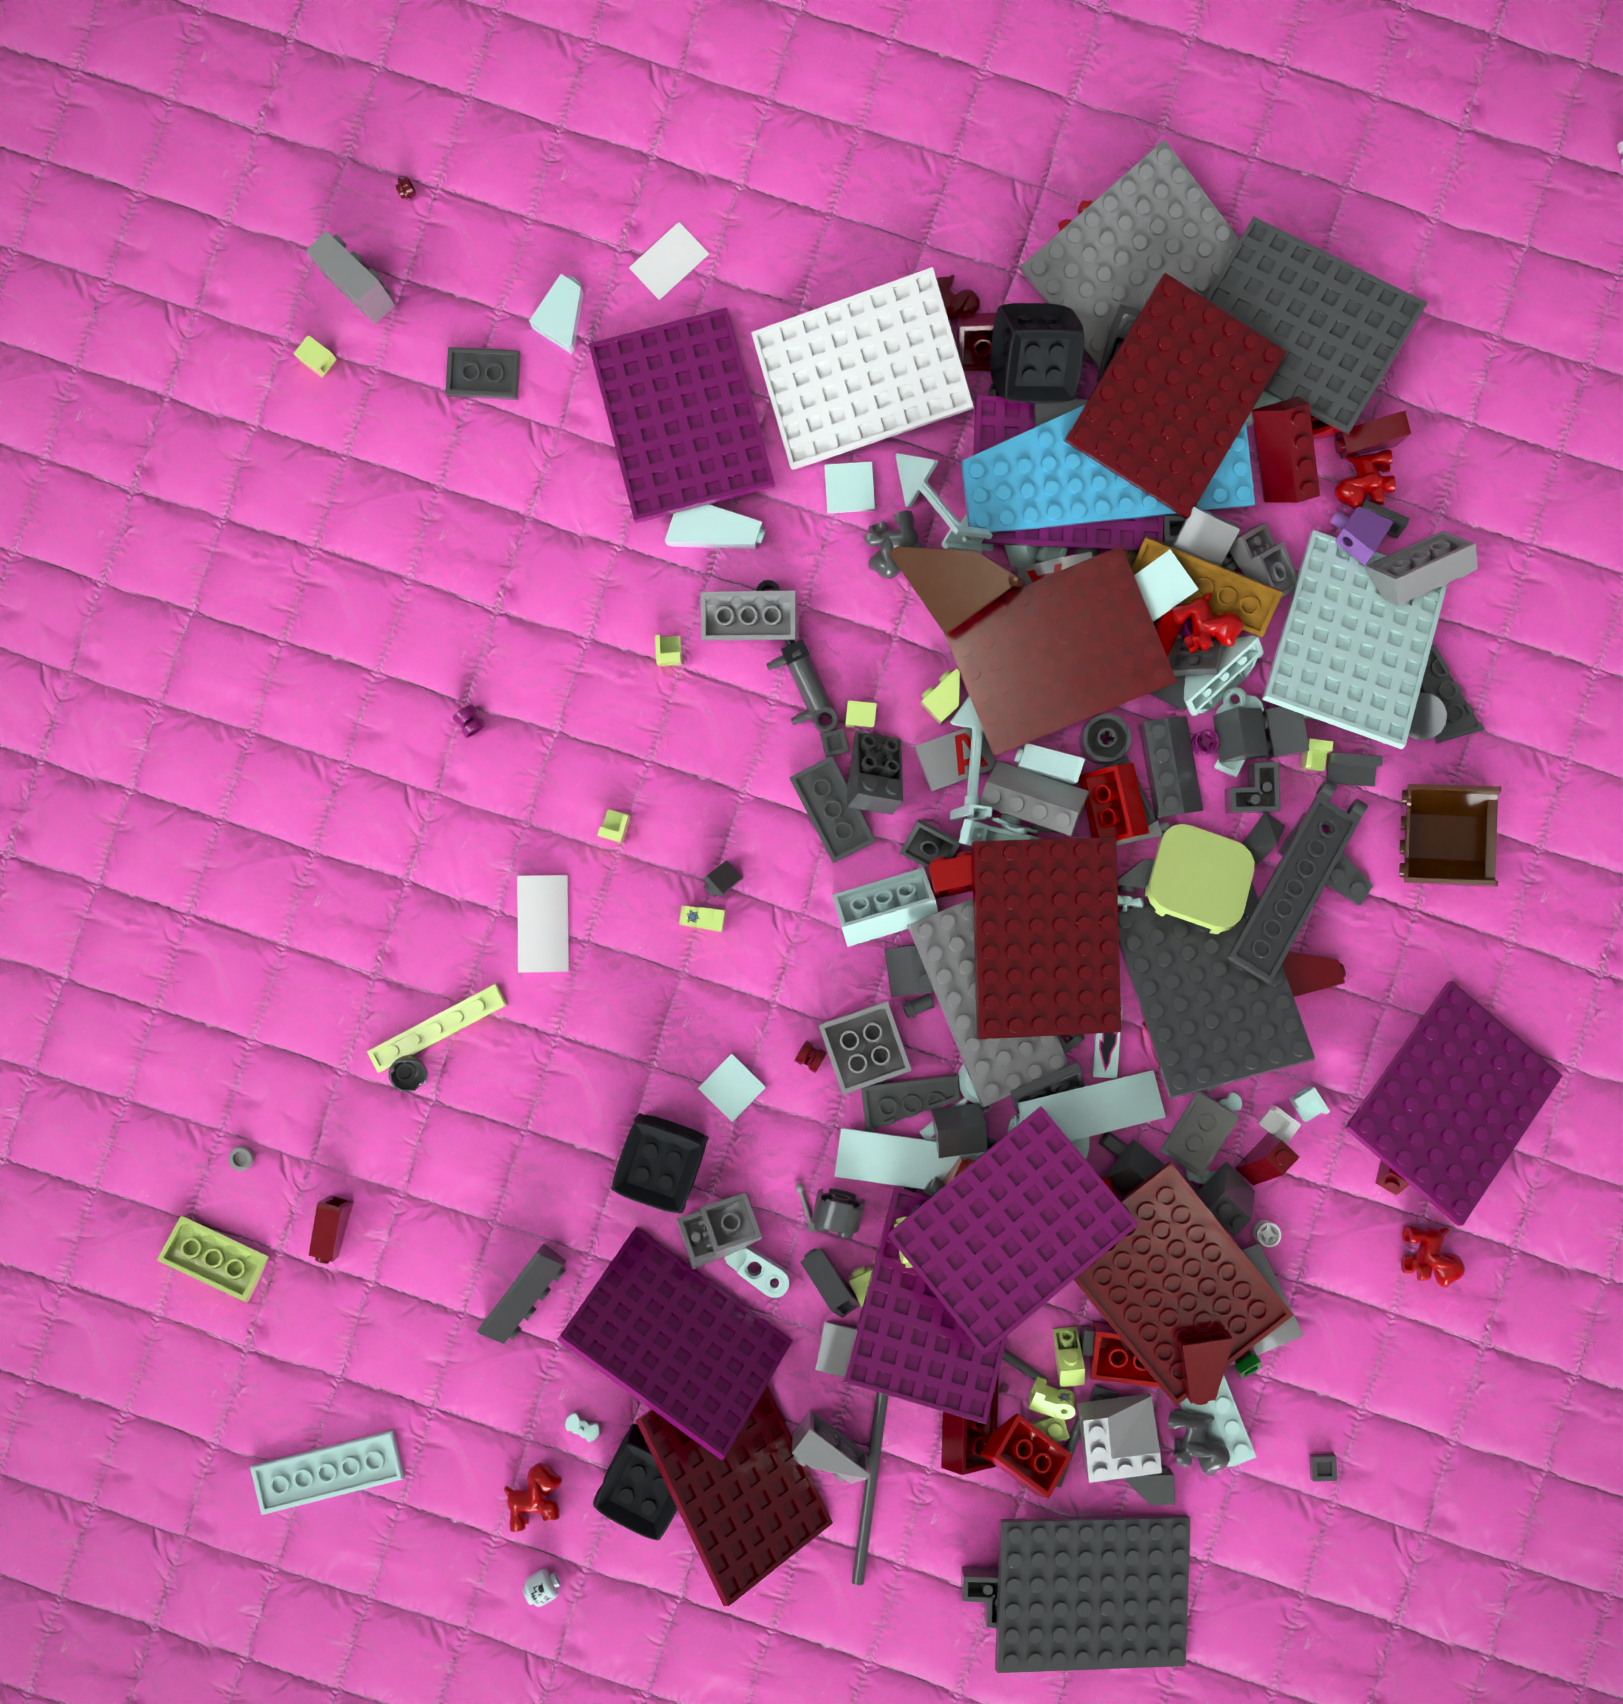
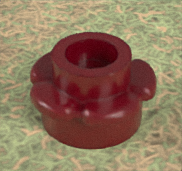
M408 177L398 178L399 184L395 186L402 199L406 197L410 201L411 197L416 195L411 181Z

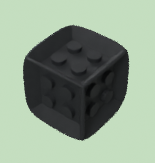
M1011 303L999 306L994 321L990 355L991 379L999 395L1010 401L1026 403H1058L1073 400L1079 385L1084 353V329L1075 312L1069 307L1049 303Z
M642 1113L637 1114L617 1164L611 1190L633 1201L663 1211L682 1214L694 1185L709 1137L694 1129L666 1119L643 1115Z
M632 1424L606 1472L603 1484L595 1495L593 1506L601 1514L617 1524L643 1537L658 1541L666 1532L678 1509L638 1424Z

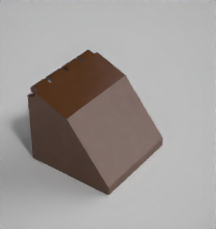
M896 546L888 552L945 635L999 596L1026 585L1022 578L977 551Z

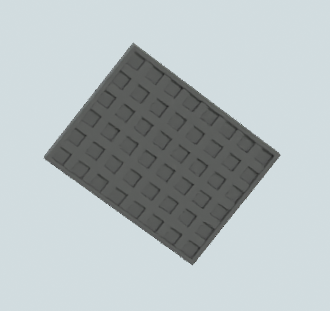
M1254 216L1205 298L1287 351L1264 389L1265 392L1282 401L1300 397L1309 403L1311 416L1348 435L1427 306V302Z
M1252 882L1241 920L1230 930L1220 932L1219 934L1209 933V928L1169 914H1165L1162 917L1155 913L1156 909L1150 903L1144 905L1143 908L1135 907L1127 909V912H1118L1119 945L1170 1099L1315 1059L1282 965L1272 983L1268 984L1226 958L1258 901Z
M1188 1515L1000 1519L995 1649L996 1672L1017 1673L1186 1666L1190 1517Z

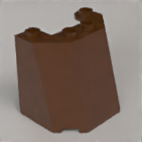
M1408 784L1407 790H1402V804H1406V816H1401V830H1405V840H1400V854H1404V863L1399 865V877H1404V883L1480 887L1498 886V881H1495L1498 795L1501 793V786Z

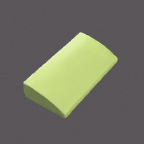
M181 1215L157 1261L235 1298L249 1302L269 1256Z

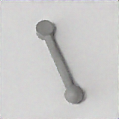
M798 1183L795 1186V1190L799 1192L808 1221L807 1229L809 1232H815V1224L811 1220L812 1217L803 1192L805 1187L802 1183Z

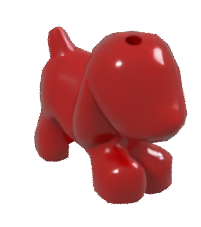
M1383 450L1373 455H1361L1359 457L1349 456L1347 460L1354 465L1357 476L1344 478L1337 483L1335 487L1336 500L1341 504L1350 506L1352 509H1356L1363 505L1366 494H1369L1371 502L1377 505H1384V491L1386 493L1395 492L1396 482L1394 475L1381 476L1379 471L1383 473L1390 472V464H1392L1393 460L1392 451Z
M1210 592L1206 593L1202 598L1191 601L1189 604L1173 607L1171 611L1176 625L1184 623L1190 616L1192 618L1193 632L1184 638L1185 645L1190 654L1198 650L1199 646L1202 651L1210 648L1212 636L1224 646H1233L1243 629L1242 619L1234 612H1224L1219 615L1212 614L1209 603L1212 596Z
M1404 1226L1402 1232L1403 1241L1413 1244L1420 1242L1416 1255L1402 1257V1272L1410 1274L1416 1270L1418 1281H1427L1431 1278L1433 1270L1437 1283L1445 1288L1454 1281L1459 1280L1465 1272L1462 1259L1454 1253L1442 1252L1444 1236L1449 1232V1229H1420Z
M538 1463L530 1468L527 1475L528 1490H513L505 1486L504 1491L508 1496L507 1504L510 1510L509 1526L511 1532L522 1531L526 1528L525 1524H529V1517L525 1512L540 1513L543 1521L560 1518L558 1503L555 1500H548V1494L560 1487L562 1478L548 1464Z

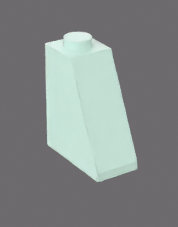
M560 274L529 322L532 329L572 354L575 350L584 294L580 286L581 283L572 276L567 278Z
M1026 743L1023 749L1018 748L1014 761L1018 762V768L1074 785L1078 782L1085 759Z

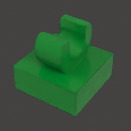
M1250 1350L1245 1352V1359L1241 1360L1238 1358L1234 1361L1236 1363V1371L1241 1379L1262 1368L1261 1360L1256 1354L1251 1355Z

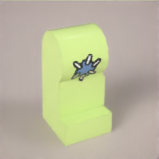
M681 905L679 925L723 932L726 910Z
M1037 1377L1029 1392L1028 1409L1054 1418H1072L1075 1415V1394L1070 1390H1059L1046 1385V1379Z

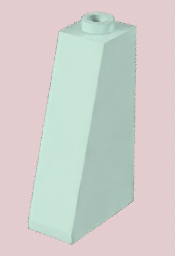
M708 504L674 513L665 542L666 545L672 547L756 549L757 543L762 544L766 530L762 529V521Z

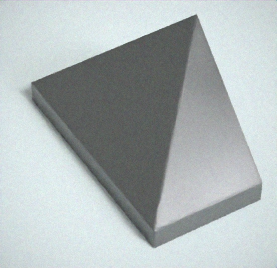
M1263 813L1242 843L1251 852L1256 865L1278 844L1285 828L1284 824L1268 813Z

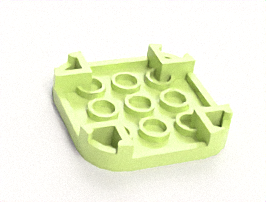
M1179 824L1169 828L1157 844L1158 850L1151 876L1145 888V896H1148L1150 904L1156 909L1155 913L1162 917L1165 914H1169L1209 928V933L1213 934L1230 930L1241 920L1244 914L1254 874L1255 861L1251 852L1246 846L1235 840L1191 825Z

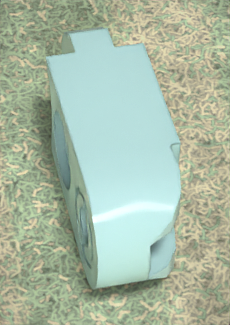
M750 1245L724 1257L729 1266L765 1295L771 1298H778L787 1292L789 1275L786 1269ZM751 1262H758L762 1268L759 1272H752L749 1270L748 1265ZM771 1279H778L779 1285L777 1287L770 1283Z

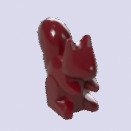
M954 275L937 278L949 320L956 318L961 313H975L980 308V299L974 291L965 289L955 295L950 290L955 278Z

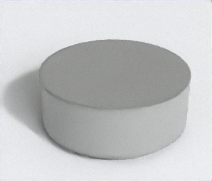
M239 1146L230 1152L228 1161L233 1169L243 1171L253 1165L255 1154L251 1148Z

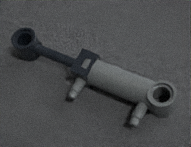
M773 580L762 581L756 591H763L770 588L774 591H780L778 584ZM803 639L795 642V640H784L786 647L781 649L782 656L773 659L766 666L768 670H772L787 664L807 710L792 717V724L795 725L812 719L814 727L819 732L826 733L834 730L837 724V715L812 663ZM823 714H828L832 718V723L828 726H822L818 721L819 717Z

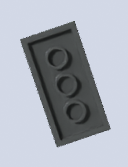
M833 756L789 777L832 863L876 842L860 809L847 807V784Z

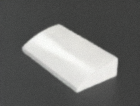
M568 875L517 876L518 973L569 971Z

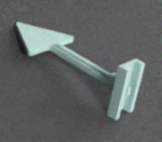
M897 453L896 461L905 506L912 507L919 493L922 492L951 528L941 543L943 548L982 553L983 550L979 546L984 538H992L991 532L988 529L968 527L960 523L927 482L938 461Z
M968 696L950 722L951 725L972 729L967 796H965L964 806L950 811V820L955 821L967 816L968 820L978 822L992 816V807L979 805L978 785L983 728L970 696Z

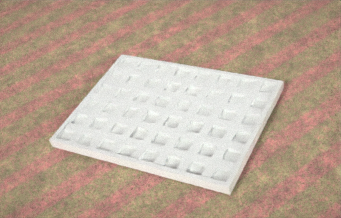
M933 267L751 332L792 470L975 408Z

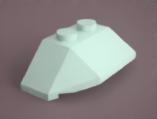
M1256 635L1236 638L1235 645L1226 646L1222 654L1218 675L1185 676L1184 701L1191 715L1196 716L1198 713L1211 711L1223 700V695L1228 689L1239 686L1254 668L1257 659L1264 653L1259 638Z

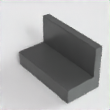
M1335 752L1328 754L1326 779L1334 784L1375 787L1376 767L1382 766L1383 756Z

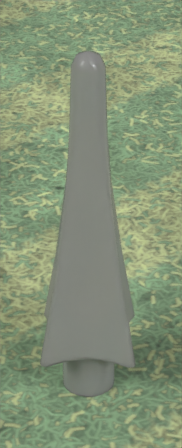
M1157 820L1148 825L1149 834L1116 841V846L1162 837V833L1166 832L1170 825L1168 821L1158 823Z

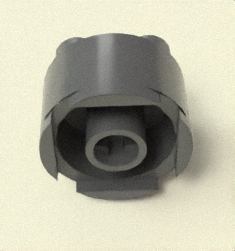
M1110 713L1100 714L1089 720L1083 726L1079 735V745L1082 754L1097 764H1109L1121 758L1129 750L1132 740L1131 731L1123 719ZM1106 734V738L1110 739L1106 744H1103V740H1100V737Z
M829 1188V1193H823V1189H819L811 1219L815 1224L814 1229L820 1232H828L830 1230L838 1232V1235L841 1237L852 1238L853 1233L859 1231L865 1200L861 1198L859 1202L855 1199V1194L844 1190Z

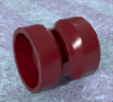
M806 1040L794 1061L800 1065H807L810 1071L816 1073L827 1052L822 1049L817 1050L813 1047L812 1043Z

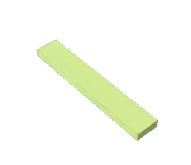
M496 983L367 1051L377 1072H382L389 1068L396 1059L406 1055L412 1056L508 1004Z

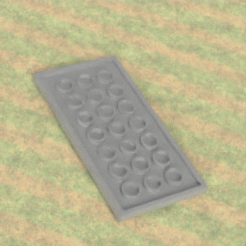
M973 898L907 925L981 1107L1004 1099L1011 1095L1010 1091L1069 1066L1057 1036L977 1039Z

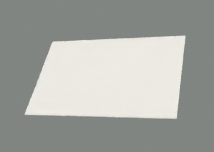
M678 222L635 261L629 269L660 300L702 262L709 253Z

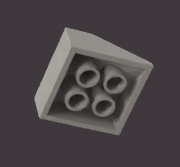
M325 231L306 250V253L322 274L376 325L395 306L390 298L393 294L387 289L386 284L381 280L382 278L372 268L367 270L362 265L364 261L355 251L350 254L345 249L347 244L337 234L332 236L328 231Z
M887 1000L818 1024L842 1095L912 1071Z
M1151 1393L1078 1403L1083 1464L1089 1483L1162 1473L1160 1447Z
M809 1410L793 1432L792 1454H794L793 1458L802 1466L807 1464L812 1469L832 1472L838 1480L842 1482L846 1480L850 1484L868 1479L870 1476L868 1453L812 1410Z

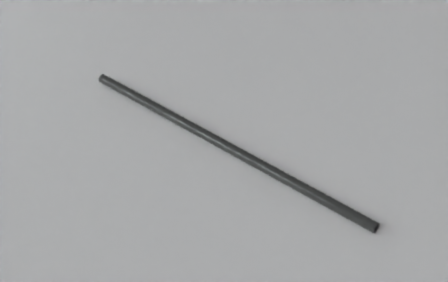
M904 1187L905 1190L914 1193L916 1191V1188ZM878 1392L876 1394L868 1454L870 1476L865 1480L852 1575V1584L854 1585L864 1584L888 1396Z

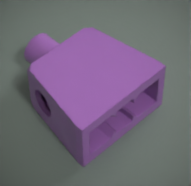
M1357 507L1350 517L1337 510L1330 523L1341 529L1335 540L1336 543L1365 566L1392 526L1393 521L1362 507Z

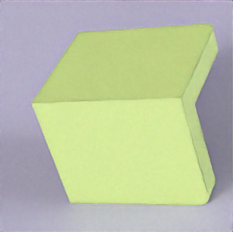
M307 336L293 353L302 363L322 378L337 360L328 349L310 336Z
M656 634L657 665H682L680 636L661 637L660 634Z
M848 700L845 727L855 728V726L873 728L875 725L877 703Z
M1309 738V751L1302 753L1300 769L1325 771L1327 753L1333 751L1334 741Z
M610 809L607 810L603 826H600L597 836L623 843L631 815Z

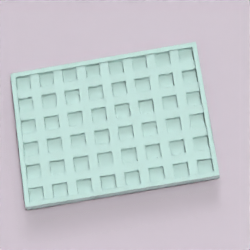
M1313 530L1309 535L1262 700L1403 749L1408 739L1447 585L1431 590L1426 595L1411 599L1404 605H1395L1382 598L1366 572L1365 566L1336 543L1335 537ZM1375 552L1369 559L1367 564L1372 563L1378 559H1381L1386 555Z

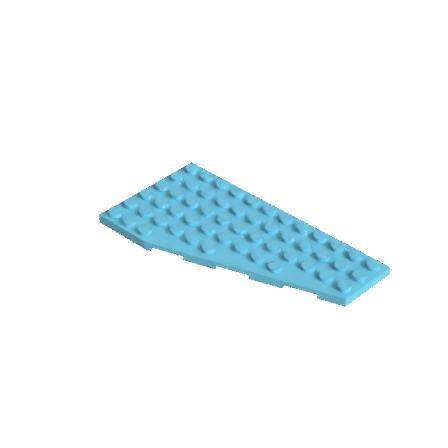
M1085 405L961 462L968 527L988 529L991 533L1173 515L1177 513L1064 442ZM1246 422L1196 507L1205 511L1255 505Z

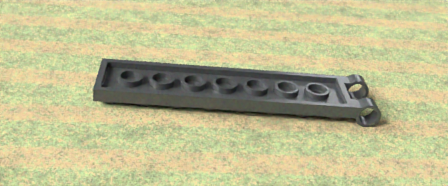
M1327 779L1318 788L1316 797L1226 957L1268 984L1272 983L1368 807L1366 803L1356 798L1346 813L1330 803L1329 800L1336 791L1337 785ZM1323 825L1329 828L1328 834L1322 831Z

